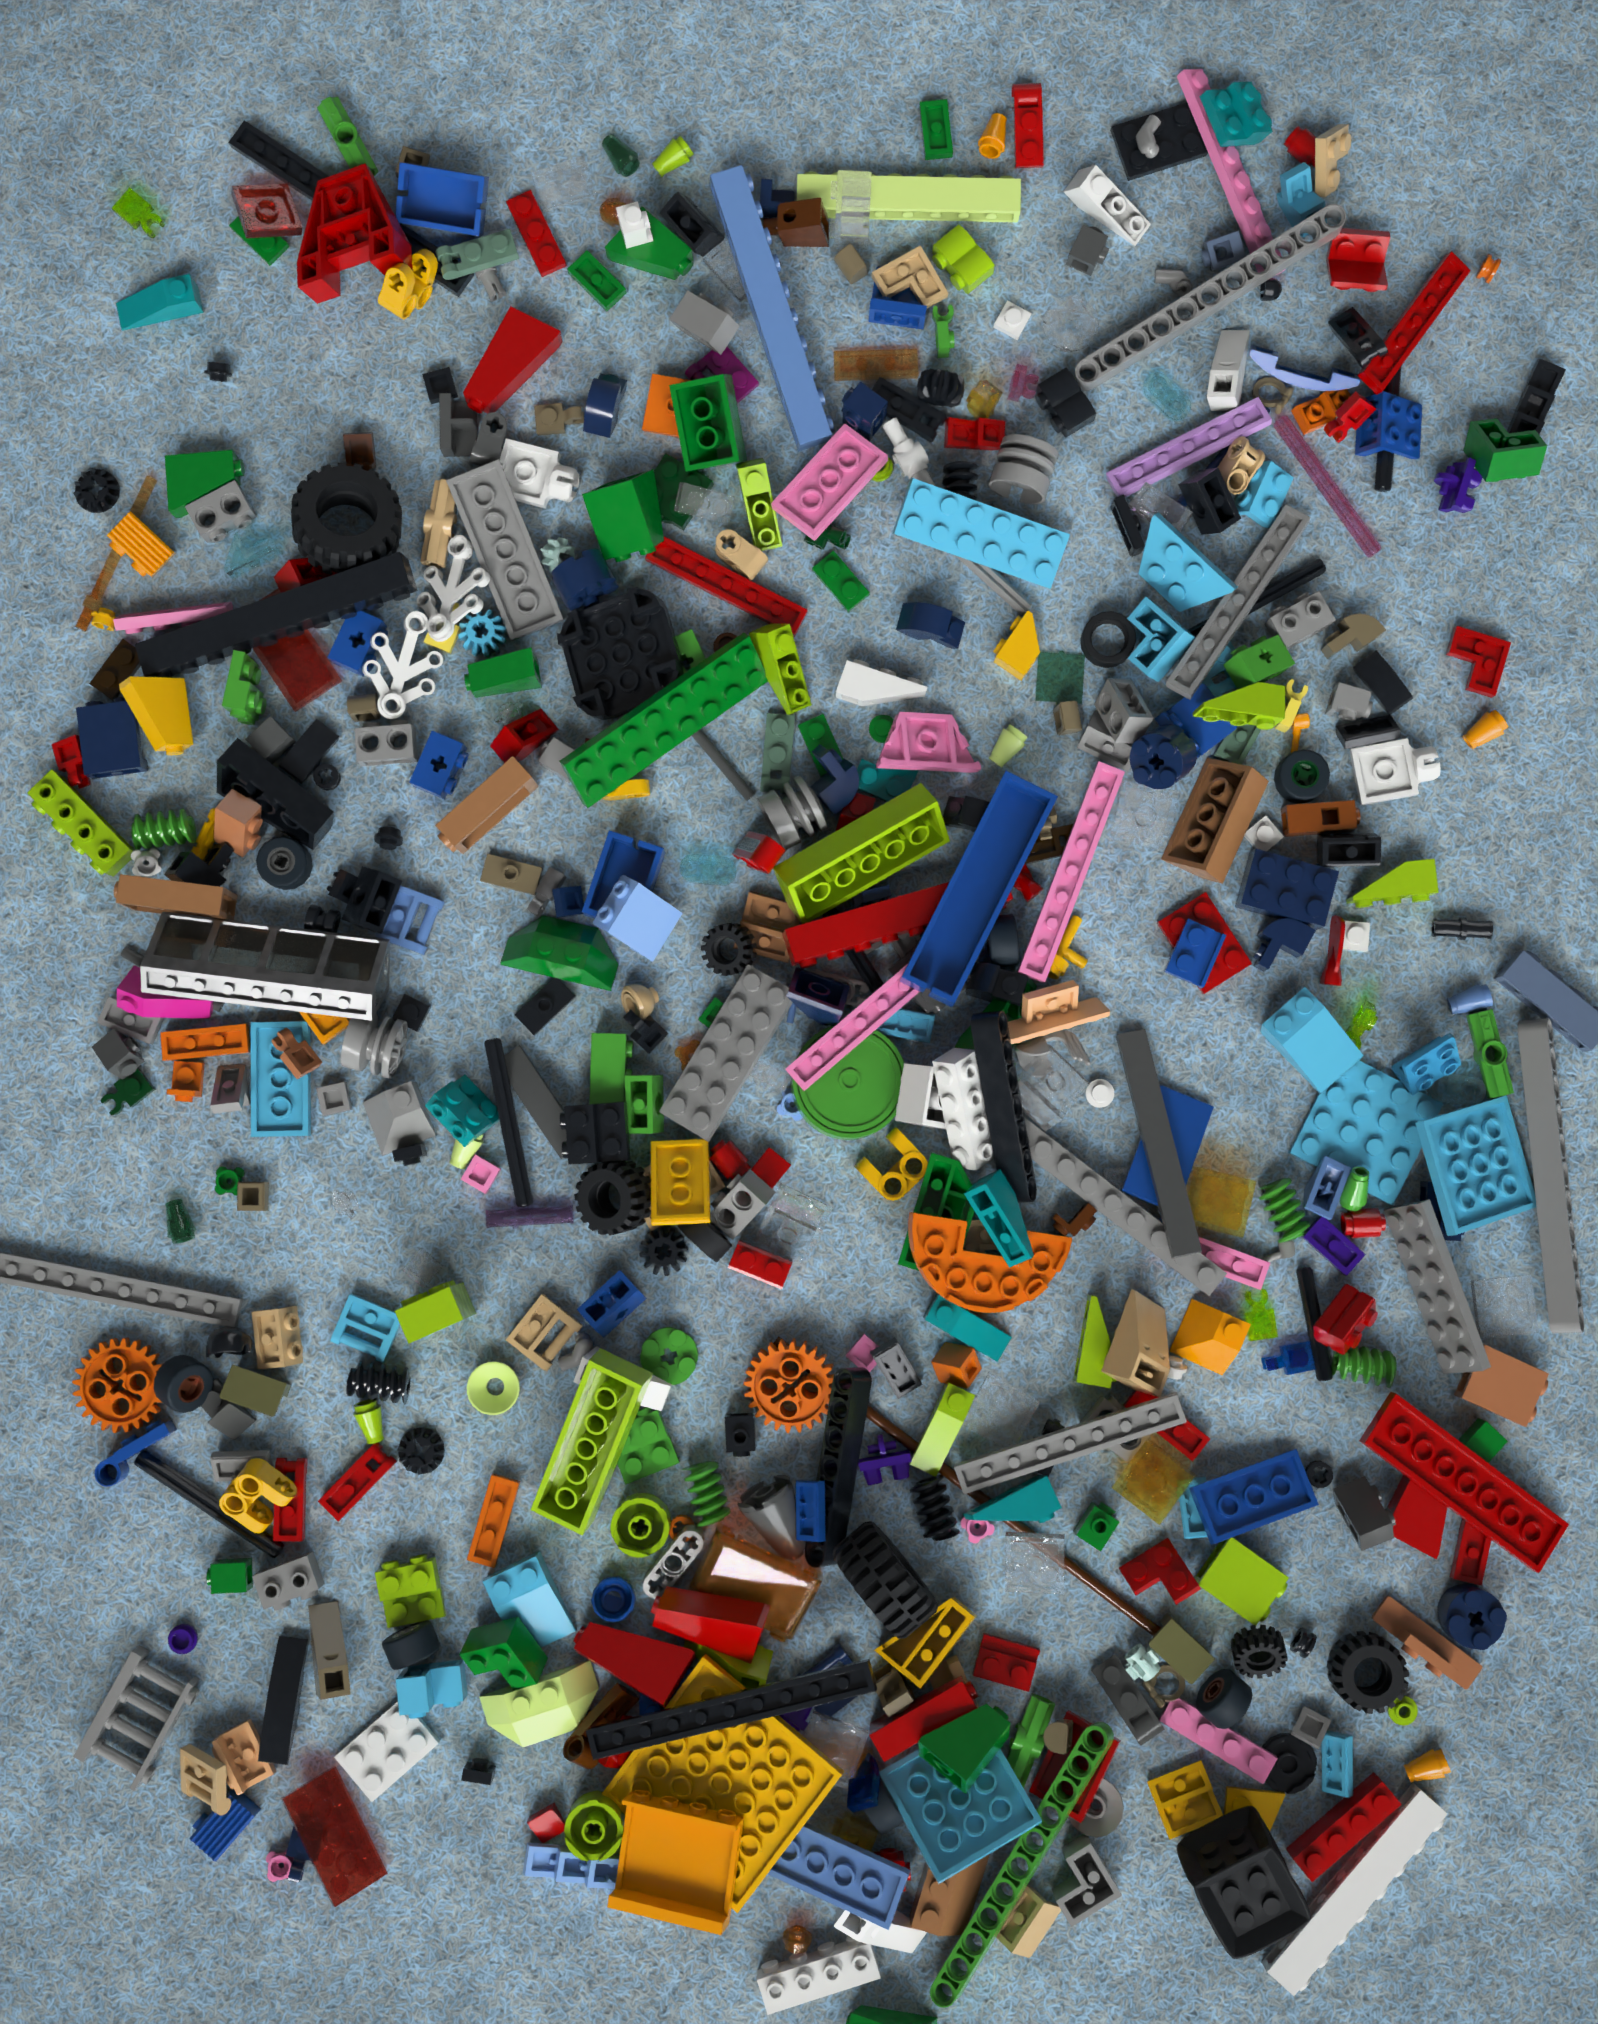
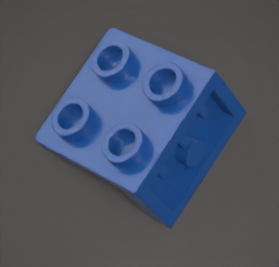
M874 282L868 322L924 330L927 306L921 305L917 301L910 287L889 298L882 296Z
M1385 391L1377 395L1373 394L1365 397L1373 403L1376 410L1356 430L1355 455L1368 456L1385 450L1409 459H1419L1422 405Z
M1204 683L1199 686L1191 700L1184 697L1169 710L1162 712L1155 718L1159 726L1172 724L1184 730L1183 733L1189 739L1192 738L1196 745L1197 759L1237 729V726L1231 725L1228 721L1207 722L1201 717L1193 716V712L1203 702L1216 698Z

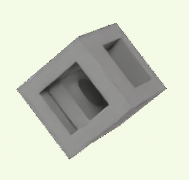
M1338 682L1332 688L1325 714L1331 716L1334 712H1338L1340 718L1350 721L1360 717L1368 718L1373 706V702L1369 701L1372 692Z

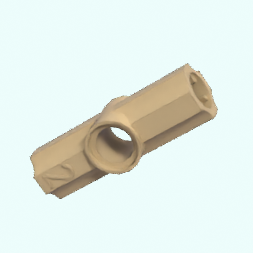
M446 479L435 480L430 509L426 510L424 516L423 532L425 538L420 560L423 565L436 566L439 569L446 568L447 546L455 535L452 534L453 525L457 524L456 504Z

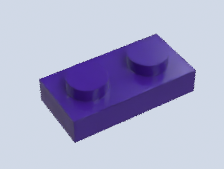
M1320 1215L1306 1230L1308 1232L1301 1236L1344 1276H1347L1366 1255L1326 1218Z

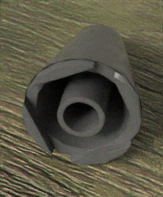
M786 1475L773 1476L775 1482L764 1486V1481H761L750 1487L741 1495L742 1503H737L744 1516L781 1559L793 1561L804 1554L803 1550L805 1549L806 1541L796 1540V1497L792 1482Z

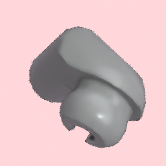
M1149 115L1136 135L1138 148L1147 158H1153L1159 152V146L1156 144L1153 134L1161 124V121L1155 115Z
M1155 269L1154 283L1168 284L1179 297L1192 291L1190 280L1181 270Z
M578 1334L575 1337L576 1344L573 1352L558 1358L562 1371L579 1366L582 1357L593 1349V1341L590 1339L589 1334Z

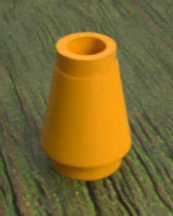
M994 113L991 115L978 141L979 152L986 158H998L1005 150L1007 118L1003 114Z
M1493 710L1490 713L1486 712L1462 738L1473 750L1503 735L1508 725L1501 714Z
M1432 1748L1404 1765L1411 1783L1445 1778L1444 1774L1451 1772L1442 1749L1434 1751Z

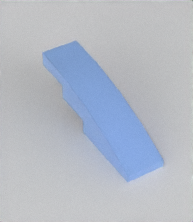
M527 1842L523 1874L529 1877H551L556 1882L585 1883L587 1888L615 1889L620 1854L614 1853L611 1857L602 1861H584L574 1856L566 1845Z

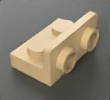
M297 1306L251 1312L258 1369L287 1367L303 1363V1347L301 1344L300 1319Z

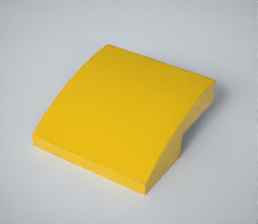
M1201 1760L1147 1781L1169 1840L1198 1829L1223 1816Z

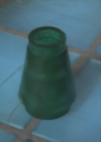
M614 134L606 136L602 141V147L616 173L622 174L624 177L634 174L640 165L638 154Z
M176 1199L165 1204L167 1237L171 1238L173 1244L184 1243L194 1239L196 1227L183 1200Z

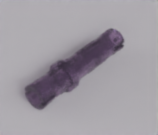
M573 1205L519 1209L518 1206H512V1209L486 1210L487 1228L512 1226L513 1229H519V1226L574 1223ZM557 1214V1216L533 1218L534 1215ZM527 1216V1218L503 1219V1217Z

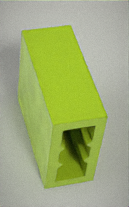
M1234 1537L1219 1542L1194 1577L1201 1588L1255 1626L1259 1621L1263 1622L1268 1617L1271 1611L1270 1605L1276 1597L1279 1598L1283 1595L1288 1586L1286 1582L1289 1579L1283 1572Z

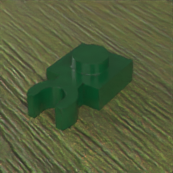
M138 1067L133 1074L113 1084L118 1090L115 1094H106L100 1101L102 1104H105L113 1099L116 1102V1107L109 1113L117 1115L123 1110L124 1103L127 1102L130 1107H134L156 1089Z

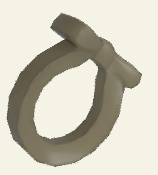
M1265 377L1254 384L1252 396L1253 399L1259 397L1264 407H1276L1275 413L1280 415L1284 406L1292 397L1294 388L1292 386L1286 387L1277 378ZM1265 385H1271L1279 390L1282 398L1266 400L1259 395L1258 391Z
M1162 1665L1159 1672L1152 1679L1142 1683V1686L1149 1693L1158 1708H1163L1165 1702L1179 1699L1184 1693L1186 1686L1185 1679L1170 1665ZM1169 1672L1177 1678L1179 1687L1176 1693L1172 1695H1159L1154 1687L1159 1674Z

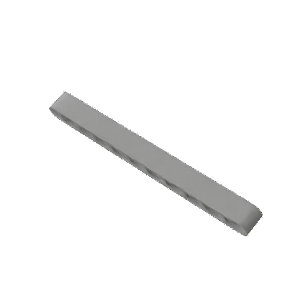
M1330 204L1082 359L1077 363L1074 375L1080 389L1089 391L1098 387L1336 238L1346 221V212L1343 207L1338 204ZM1333 218L1337 221L1338 225L1330 226L1324 219ZM1308 233L1313 237V240L1306 242L1301 239L1300 234ZM1283 248L1289 255L1280 257L1276 254L1275 250ZM1260 264L1264 271L1260 273L1254 272L1251 269V265ZM1235 279L1239 282L1240 286L1231 288L1227 285L1226 281ZM1205 294H1210L1216 301L1206 303L1201 297ZM1182 309L1188 310L1191 313V317L1187 319L1180 318L1177 312ZM1155 325H1163L1167 332L1157 334L1154 332L1153 327ZM1132 340H1138L1143 346L1140 349H1132L1128 343ZM1108 355H1114L1119 361L1114 365H1110L1104 361V358ZM1084 370H1090L1095 376L1090 380H1085L1080 376V373Z
M1550 1018L1518 1021V1039L1549 1326L1552 1333H1583L1584 1313L1552 1023Z

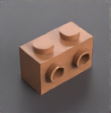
M231 789L215 807L214 841L218 844L226 843L234 850V853L241 857H244L250 849L255 850L261 841V835L259 834L263 819H261L262 806L254 799L245 797Z

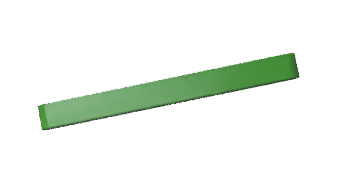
M1104 1722L1093 1723L1081 1734L1036 1810L1042 1819V1823L1020 1836L930 1988V1996L937 2006L942 2008L951 2006L964 1992L1112 1745L1114 1733L1108 1724ZM1093 1730L1102 1733L1104 1737L1103 1745H1098L1093 1741ZM1078 1755L1087 1759L1089 1763L1088 1770H1083L1078 1766ZM1062 1781H1067L1072 1785L1073 1795L1064 1793ZM1047 1806L1057 1810V1821L1048 1817ZM1032 1832H1037L1042 1836V1846L1033 1842ZM1017 1857L1026 1860L1028 1864L1027 1871H1023L1018 1867ZM1002 1882H1006L1011 1886L1013 1890L1012 1896H1008L1003 1892ZM987 1908L995 1910L997 1921H993L988 1917ZM972 1933H976L981 1937L982 1946H978L973 1942ZM957 1958L965 1961L967 1971H963L958 1967ZM942 1983L947 1984L951 1988L952 1996H948L943 1992Z

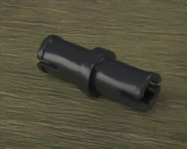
M1462 917L1458 920L1433 919L1432 937H1457L1458 940H1465L1466 937L1491 939L1493 936V922L1467 921V918Z

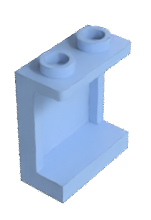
M622 875L614 885L604 905L599 909L593 924L630 947L637 954L653 962L681 917L682 912L639 882Z

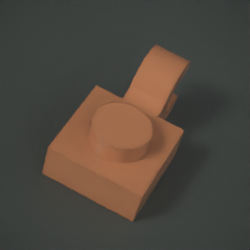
M287 1027L277 1033L278 1037L272 1039L274 1047L279 1051H283L280 1058L296 1079L312 1072L322 1064V1061L306 1040L298 1043Z

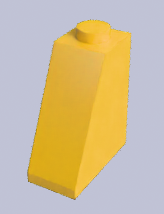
M130 676L119 684L122 695L155 751H166V755L171 756L184 753L185 749L193 745L185 678Z

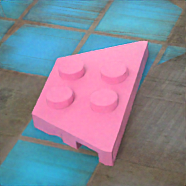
M899 712L895 716L876 763V768L975 773L981 770V765L979 761L974 762L967 749L970 745L960 733L959 726L953 715Z

